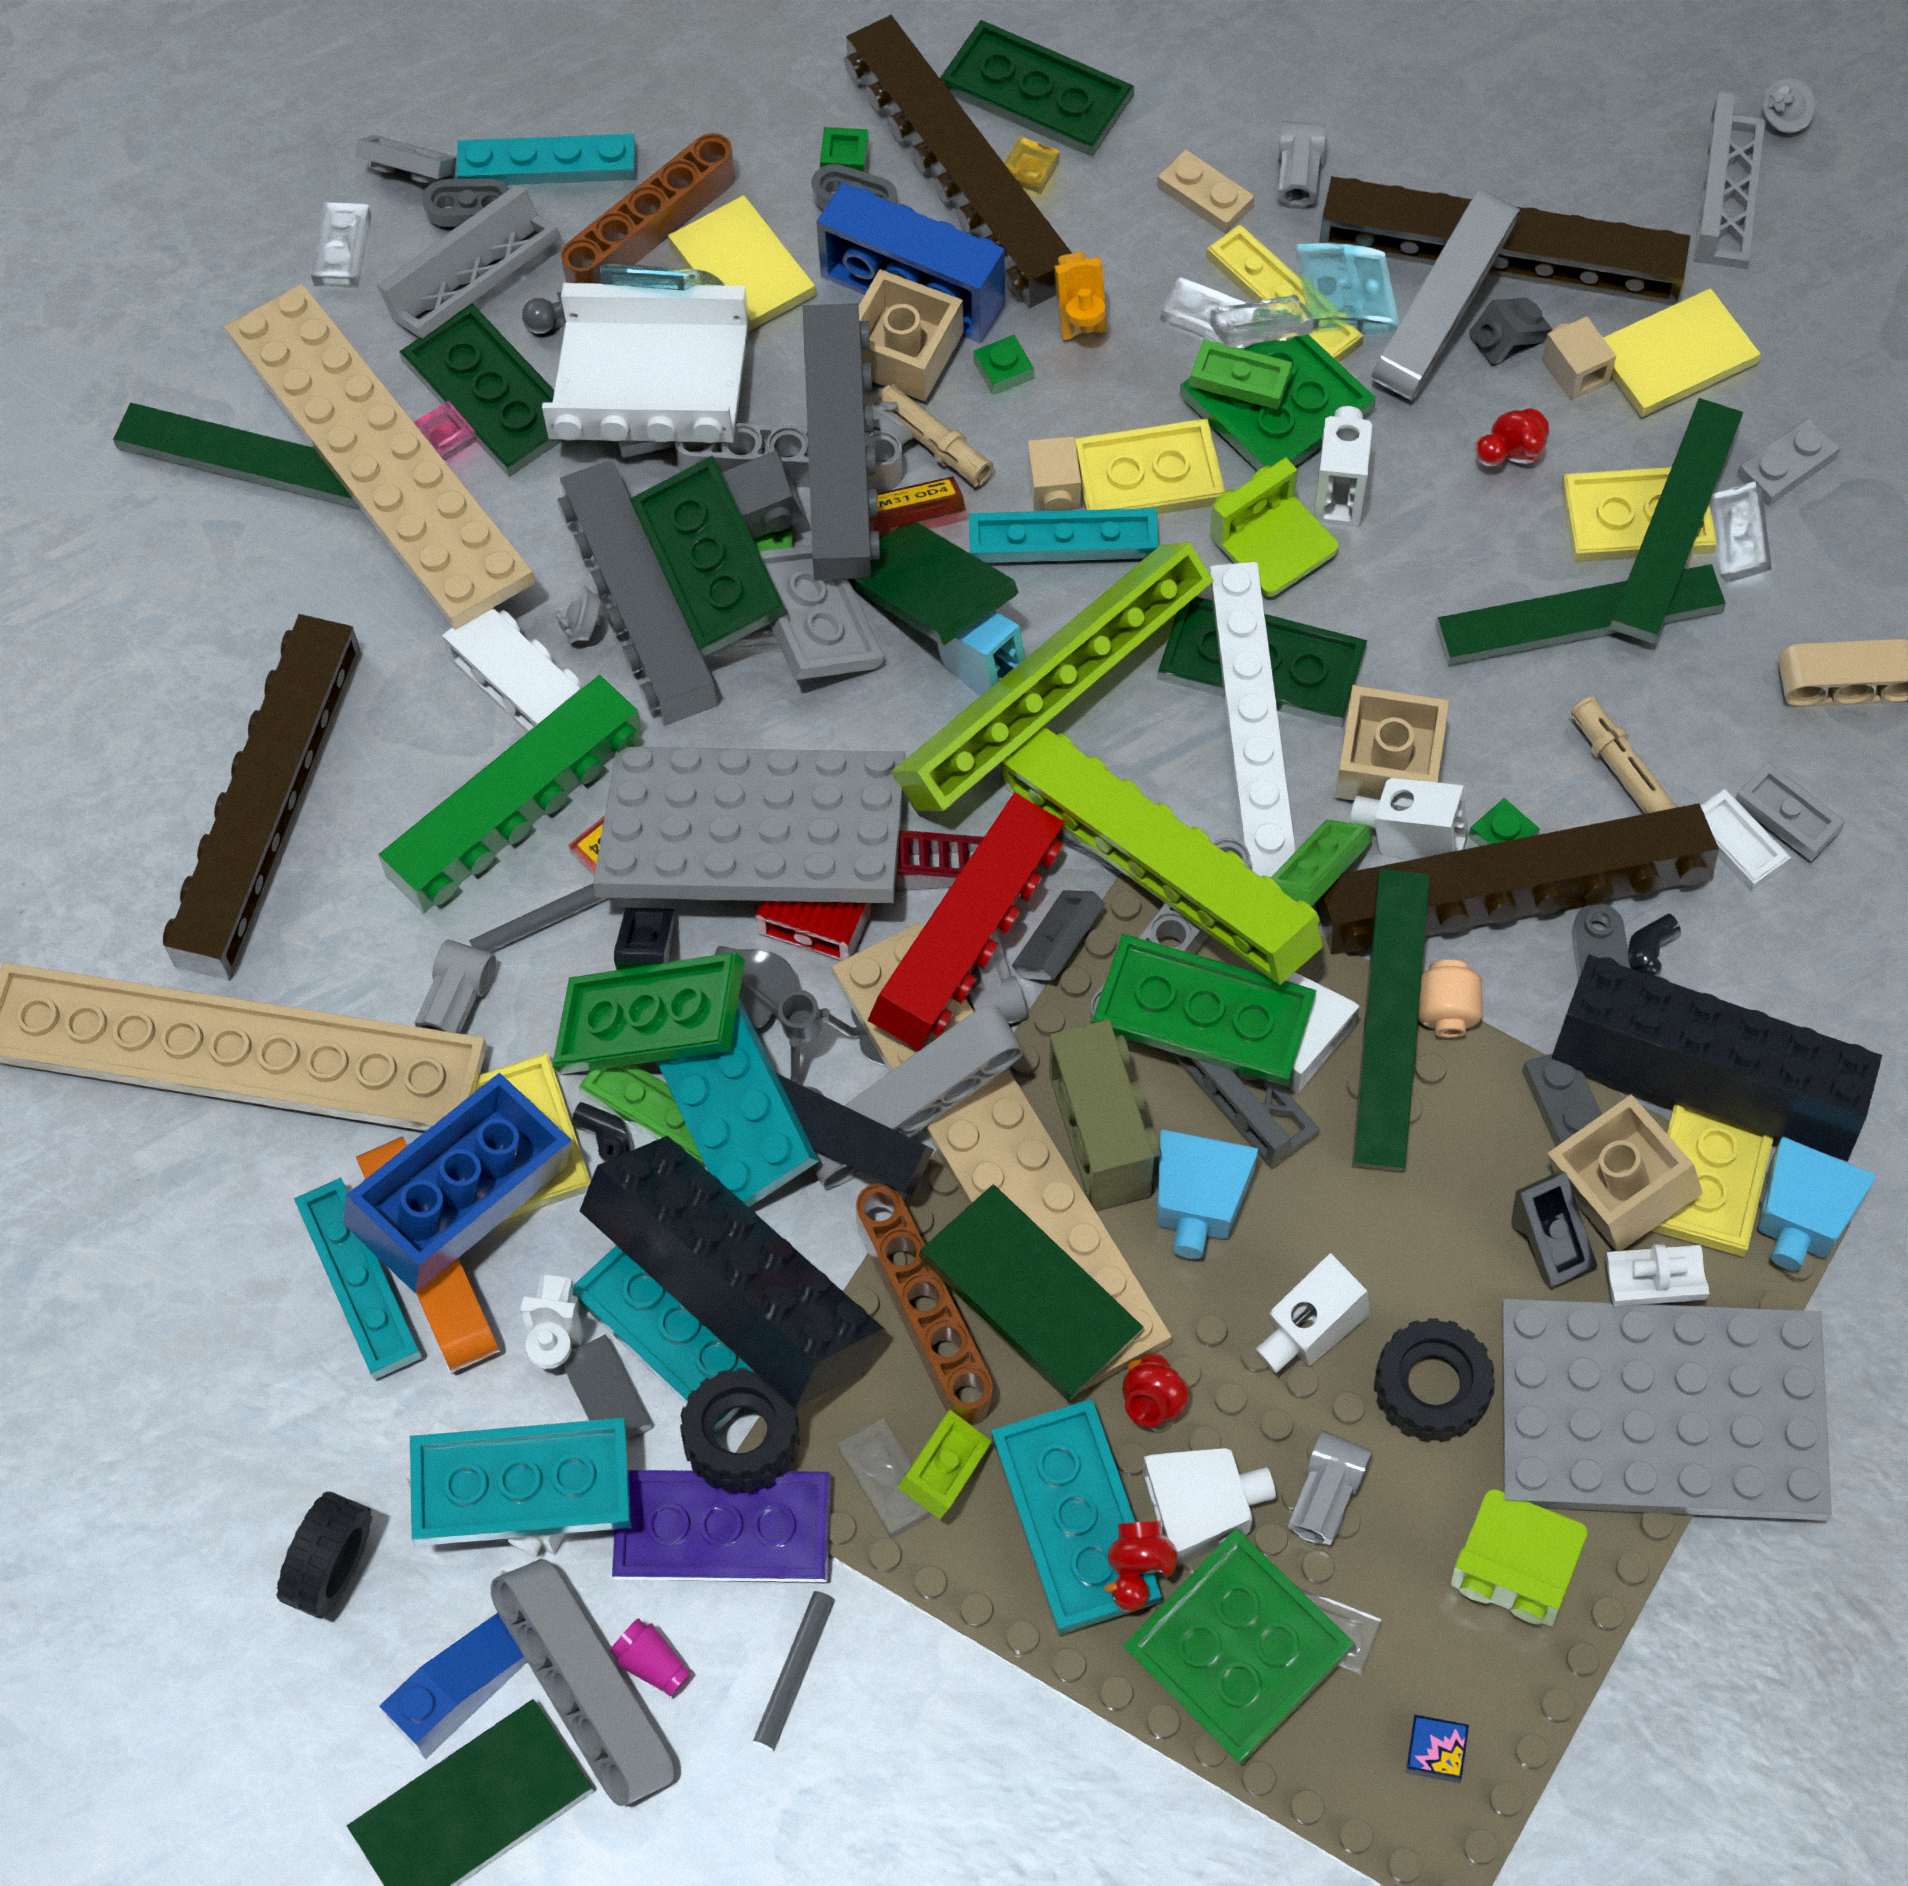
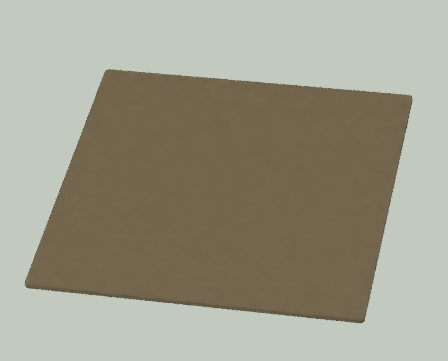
M1120 872L1102 899L1105 905L1096 917L1093 929L1081 939L1069 957V963L1065 970L1056 976L1054 980L1047 982L1027 1012V1019L1022 1020L1015 1030L1014 1035L1023 1049V1054L1019 1060L1008 1067L1084 1193L1082 1180L1049 1078L1050 1034L1090 1024L1091 1001L1107 978L1121 934L1139 938L1165 904V902L1123 872ZM1211 935L1208 936L1195 953V955L1264 974ZM1170 936L1158 940L1162 945L1168 947H1176L1181 944L1177 938ZM1321 936L1323 947L1296 970L1295 973L1354 1001L1359 1005L1355 1028L1298 1095L1288 1086L1282 1085L1319 1127V1135L1272 1170L1257 1153L1253 1178L1228 1239L1206 1236L1203 1256L1201 1258L1191 1259L1175 1254L1172 1251L1176 1230L1157 1225L1158 1176L1152 1178L1150 1197L1096 1211L1172 1336L1171 1344L1155 1353L1162 1355L1168 1361L1170 1367L1176 1370L1179 1376L1185 1379L1188 1384L1190 1395L1187 1406L1178 1417L1154 1427H1144L1131 1420L1126 1413L1125 1400L1122 1394L1124 1377L1128 1373L1127 1368L1079 1392L1069 1402L944 1282L991 1376L993 1390L990 1411L982 1421L972 1424L974 1428L990 1440H992L991 1430L1092 1399L1135 1522L1156 1521L1142 1473L1145 1456L1227 1448L1231 1449L1239 1474L1268 1467L1274 1483L1276 1498L1249 1505L1252 1524L1250 1533L1245 1537L1322 1610L1356 1646L1244 1764L1240 1765L1122 1646L1213 1551L1175 1567L1173 1573L1167 1578L1161 1572H1153L1162 1596L1161 1603L1058 1635L993 1441L949 1510L940 1520L896 1488L947 1412L869 1253H867L843 1292L854 1302L862 1306L873 1319L884 1327V1330L863 1374L797 1408L800 1445H797L798 1455L794 1463L791 1462L788 1466V1471L829 1472L831 1474L828 1557L1377 1886H1493L1693 1515L1545 1508L1580 1522L1587 1529L1585 1543L1553 1627L1543 1623L1533 1624L1513 1615L1509 1609L1492 1602H1477L1464 1596L1459 1589L1450 1586L1454 1567L1462 1548L1464 1549L1485 1494L1493 1489L1503 1492V1299L1612 1303L1605 1257L1607 1252H1616V1250L1578 1206L1598 1266L1553 1287L1543 1282L1528 1236L1514 1229L1511 1219L1516 1191L1554 1174L1547 1153L1556 1146L1522 1072L1526 1061L1546 1056V1054L1483 1021L1467 1028L1466 1034L1457 1038L1439 1037L1435 1034V1029L1426 1027L1419 1020L1417 1021L1405 1169L1403 1172L1352 1166L1370 961L1349 951L1331 954L1326 938ZM1132 1040L1126 1042L1130 1055V1065L1126 1066L1130 1082L1136 1080L1139 1082L1145 1102V1110L1140 1111L1144 1128L1153 1127L1158 1144L1160 1143L1161 1130H1168L1251 1147L1169 1051ZM1585 1076L1602 1114L1626 1098ZM1240 1079L1260 1103H1265L1266 1089L1259 1081ZM1271 1096V1104L1279 1105ZM1644 1107L1659 1126L1667 1132L1669 1120ZM1271 1115L1290 1138L1301 1131L1290 1117ZM937 1150L929 1160L913 1195H906L903 1199L925 1245L969 1206ZM1156 1157L1155 1159L1158 1168V1157ZM1766 1172L1745 1257L1701 1245L1704 1273L1710 1293L1708 1299L1655 1303L1652 1305L1804 1311L1850 1227L1851 1221L1827 1258L1807 1252L1800 1270L1793 1271L1778 1266L1771 1260L1777 1239L1758 1230L1768 1172ZM1649 1231L1622 1251L1651 1249L1653 1244L1662 1243L1665 1244L1666 1248L1698 1244ZM896 1251L888 1257L891 1263L899 1266L908 1265L915 1259L907 1251ZM1331 1253L1367 1290L1371 1315L1312 1365H1306L1296 1355L1275 1373L1255 1351L1261 1343L1275 1332L1269 1313ZM925 1295L916 1296L910 1302L912 1307L919 1311L931 1310L937 1304L933 1298ZM1428 1318H1439V1321L1442 1322L1450 1320L1458 1323V1326L1465 1330L1468 1328L1476 1334L1475 1338L1480 1343H1484L1488 1349V1358L1493 1361L1494 1365L1492 1378L1495 1379L1494 1389L1481 1420L1475 1427L1473 1425L1469 1427L1468 1432L1463 1436L1458 1437L1457 1435L1451 1437L1450 1441L1440 1443L1439 1440H1430V1442L1419 1441L1420 1438L1412 1435L1408 1437L1402 1434L1400 1428L1396 1425L1392 1426L1386 1420L1387 1415L1383 1409H1379L1376 1402L1378 1397L1377 1391L1374 1392L1375 1371L1386 1342H1390L1393 1334L1400 1328L1403 1330L1411 1322L1417 1320L1424 1322L1428 1321ZM1303 1322L1300 1325H1298V1327L1308 1328L1311 1327L1314 1323ZM948 1340L939 1341L932 1347L936 1354L944 1357L953 1356L959 1351V1347ZM1427 1356L1417 1360L1411 1366L1408 1372V1384L1412 1393L1419 1400L1428 1404L1439 1405L1452 1400L1456 1396L1460 1388V1377L1456 1368L1446 1359L1437 1356ZM973 1386L960 1387L954 1393L959 1400L965 1403L976 1402L982 1397L979 1389ZM761 1415L735 1453L749 1452L762 1443L767 1433V1425ZM1322 1430L1373 1450L1356 1495L1351 1494L1344 1517L1331 1546L1314 1544L1300 1538L1295 1532L1288 1529L1289 1521L1308 1477L1305 1475L1308 1463ZM1417 1718L1466 1726L1463 1747L1457 1739L1451 1751L1437 1745L1439 1759L1425 1760L1431 1770L1410 1766ZM1456 1746L1463 1751L1459 1775L1434 1770L1432 1763L1441 1761L1442 1751L1452 1754Z

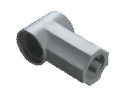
M1282 121L1278 161H1281L1278 179V200L1283 201L1288 208L1304 209L1305 206L1316 203L1319 164L1322 165L1326 124Z
M996 934L993 940L999 943L984 970L976 965L971 972V975L977 979L967 998L974 1012L986 1006H998L1008 1024L1027 1019V1012L1016 976L1011 977L1000 940Z
M449 939L445 940L435 958L432 972L433 983L416 1017L415 1026L460 1033L476 997L483 996L492 982L496 968L495 954Z
M1322 1430L1305 1472V1475L1308 1477L1289 1521L1288 1529L1295 1532L1300 1538L1314 1544L1331 1546L1344 1517L1351 1494L1356 1495L1373 1450Z

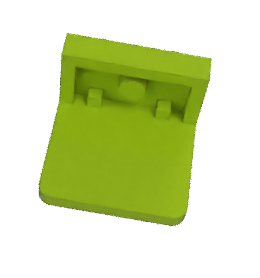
M1286 457L1272 467L1267 465L1260 468L1249 482L1235 491L1232 489L1227 490L1212 505L1210 538L1235 564L1258 563L1261 593L1267 597L1277 595L1334 557L1338 552V541L1295 497L1298 469Z
M1496 1489L1490 1490L1484 1496L1466 1545L1460 1552L1454 1567L1450 1586L1459 1589L1464 1596L1477 1602H1492L1509 1609L1513 1615L1533 1624L1543 1623L1553 1627L1585 1543L1587 1529L1580 1522L1532 1503L1505 1501L1504 1492Z

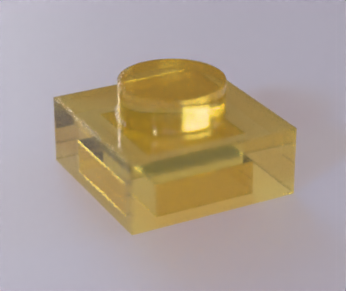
M1019 136L1004 164L1022 188L1041 195L1060 162V151Z

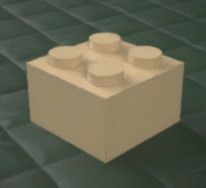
M879 269L859 304V321H869L870 349L861 350V363L871 362V381L885 387L894 384L904 394L926 401L964 332L963 300Z
M1352 685L1335 797L1355 800L1356 796H1363L1380 800L1385 783L1391 778L1438 782L1450 700Z
M1632 1094L1547 1153L1554 1173L1561 1170L1566 1172L1577 1205L1616 1251H1622L1703 1194L1694 1164Z

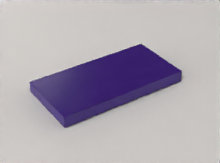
M629 1470L631 1528L614 1529L612 1577L615 1580L827 1582L831 1474L829 1472L788 1471L782 1478L779 1476L773 1480V1484L766 1488L762 1486L754 1489V1492L734 1491V1493L723 1491V1488L718 1486L713 1488L706 1484L705 1479L701 1476L698 1477L693 1470Z

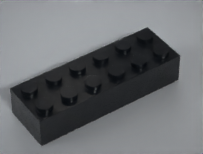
M1588 954L1551 1058L1778 1138L1783 1136L1848 1162L1867 1118L1883 1055L1867 1050L1861 1045L1849 1044L1820 1034L1811 1028L1800 1027L1770 1017L1764 1012L1721 1000L1712 994L1700 993L1671 983L1665 978L1633 970L1613 960L1601 959Z
M667 1135L597 1165L579 1212L792 1407L797 1409L864 1373L884 1327L873 1319L862 1306L854 1302L836 1286L826 1274L818 1270L800 1254L789 1241L781 1237L763 1221L753 1209L745 1205L727 1189L717 1177L708 1172L690 1156L681 1145Z

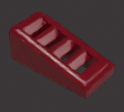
M900 831L895 881L896 890L951 887L968 862V853L974 852L984 837ZM958 853L959 868H949V854ZM939 854V867L929 866V855ZM919 855L920 865H910L909 856Z

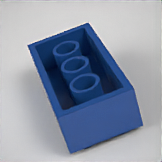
M844 182L840 184L816 221L820 274L824 279L865 295L879 269L962 299L964 329L962 336L978 343L982 342L1005 305V249L997 246V244L987 238L975 237L958 230L948 222L936 221L917 213L909 206L897 205L876 196L868 189L856 188Z
M499 1072L346 1195L343 1224L400 1280L416 1293L566 1169L572 1140Z

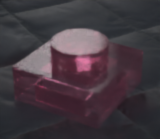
M449 401L414 422L444 461L477 441L473 428Z

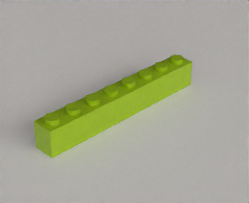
M1191 543L1167 544L1156 548L895 767L891 773L902 787L917 811H944L1209 586L1214 580Z
M1043 726L999 763L1008 791L1012 794L1014 792L1065 821L1062 827L1064 831L1279 985L1323 947L1318 926L1320 919L1308 903L1302 900L1296 902L1287 896L1272 878L1266 875L1260 877L1247 868L1243 860L1236 853L1229 850L1224 852L1214 845L1200 828L1196 826L1188 827L1177 819L1168 806L1161 802L1155 804L1146 798L1132 781L1128 779L1122 781L1113 775L1099 758L1095 756L1089 758L1077 750L1073 742L1062 733L1056 735Z

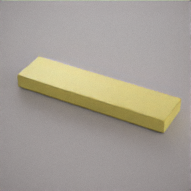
M1241 224L1207 248L1206 258L1268 315L1273 318L1284 311L1336 361L1340 362L1363 344V334Z

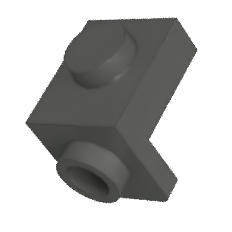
M1527 297L1492 300L1470 329L1469 335L1490 363L1496 364L1502 362L1514 345L1544 343L1548 333L1553 329L1542 316L1539 306Z

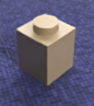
M1588 316L1572 323H1561L1548 333L1542 362L1570 401L1610 383L1616 360L1615 353Z
M1074 436L1028 440V472L1034 511L1080 509L1081 479Z

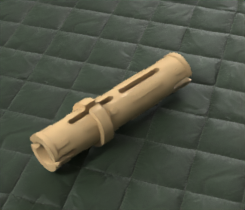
M894 384L886 386L879 393L875 404L885 401L897 402L898 407L892 409V412L897 414L904 425L913 432L914 438L934 453L935 460L941 465L951 466L975 487L987 481L993 472L994 463L974 450L967 443V438L958 430L951 431Z
M1594 696L1581 700L1571 709L1569 716L1577 723L1592 743L1591 751L1598 759H1604L1645 814L1678 807L1628 743L1629 735L1624 728L1615 726Z

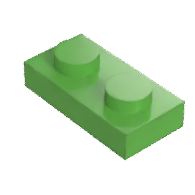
M1203 339L1190 374L1189 386L1278 410L1291 375L1292 362Z

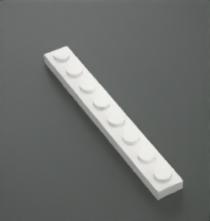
M1258 563L1211 565L1209 573L1214 581L1210 586L1242 841L1250 853L1249 869L1260 877L1263 875L1271 877L1295 852V843Z

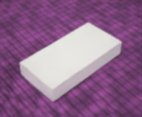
M1723 789L1701 805L1719 848L1718 857L1751 892L1788 866L1791 857L1726 789Z

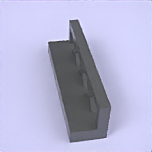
M1170 1052L1251 1147L1258 1148V1155L1271 1170L1319 1135V1127L1281 1084ZM1240 1079L1259 1081L1266 1089L1265 1103H1260ZM1271 1096L1279 1105L1271 1104ZM1271 1115L1290 1117L1301 1131L1290 1138Z

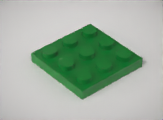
M1284 311L1233 346L1292 362L1291 375L1278 410L1189 386L1190 378L1180 384L1179 393L1204 419L1208 418L1209 424L1257 470L1267 465L1272 467L1285 457L1296 466L1322 447L1325 418L1335 416L1336 410L1344 406L1355 407L1364 416L1375 408L1376 397Z
M1235 1528L1122 1646L1240 1765H1243L1354 1649L1356 1644L1252 1542Z

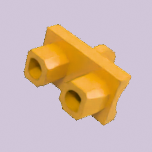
M1084 252L1060 256L1058 258V265L1054 266L1059 329L1063 341L1072 339L1080 333L1106 332L1103 267L1100 258L1087 259Z

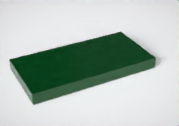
M983 20L979 21L940 77L941 81L955 98L1090 157H1093L1134 96V85Z
M473 303L462 309L423 339L418 338L399 351L401 361L508 477H511L564 441V439L548 438L542 410L543 403L553 402L555 390Z
M713 455L630 498V502L696 646L703 657L789 614L721 468Z
M913 519L908 520L879 540L880 560H870L871 578L849 579L852 588L942 645L952 641L1019 593L1014 579Z
M1196 596L1177 612L1158 669L1157 680L1224 697L1212 600ZM1264 614L1277 711L1342 728L1350 703L1352 685L1356 683L1366 650L1367 640Z
M994 1184L920 1249L919 1257L1069 1402L1143 1331V1325Z
M532 1699L346 1826L384 1886H458L588 1797L594 1790L535 1700Z

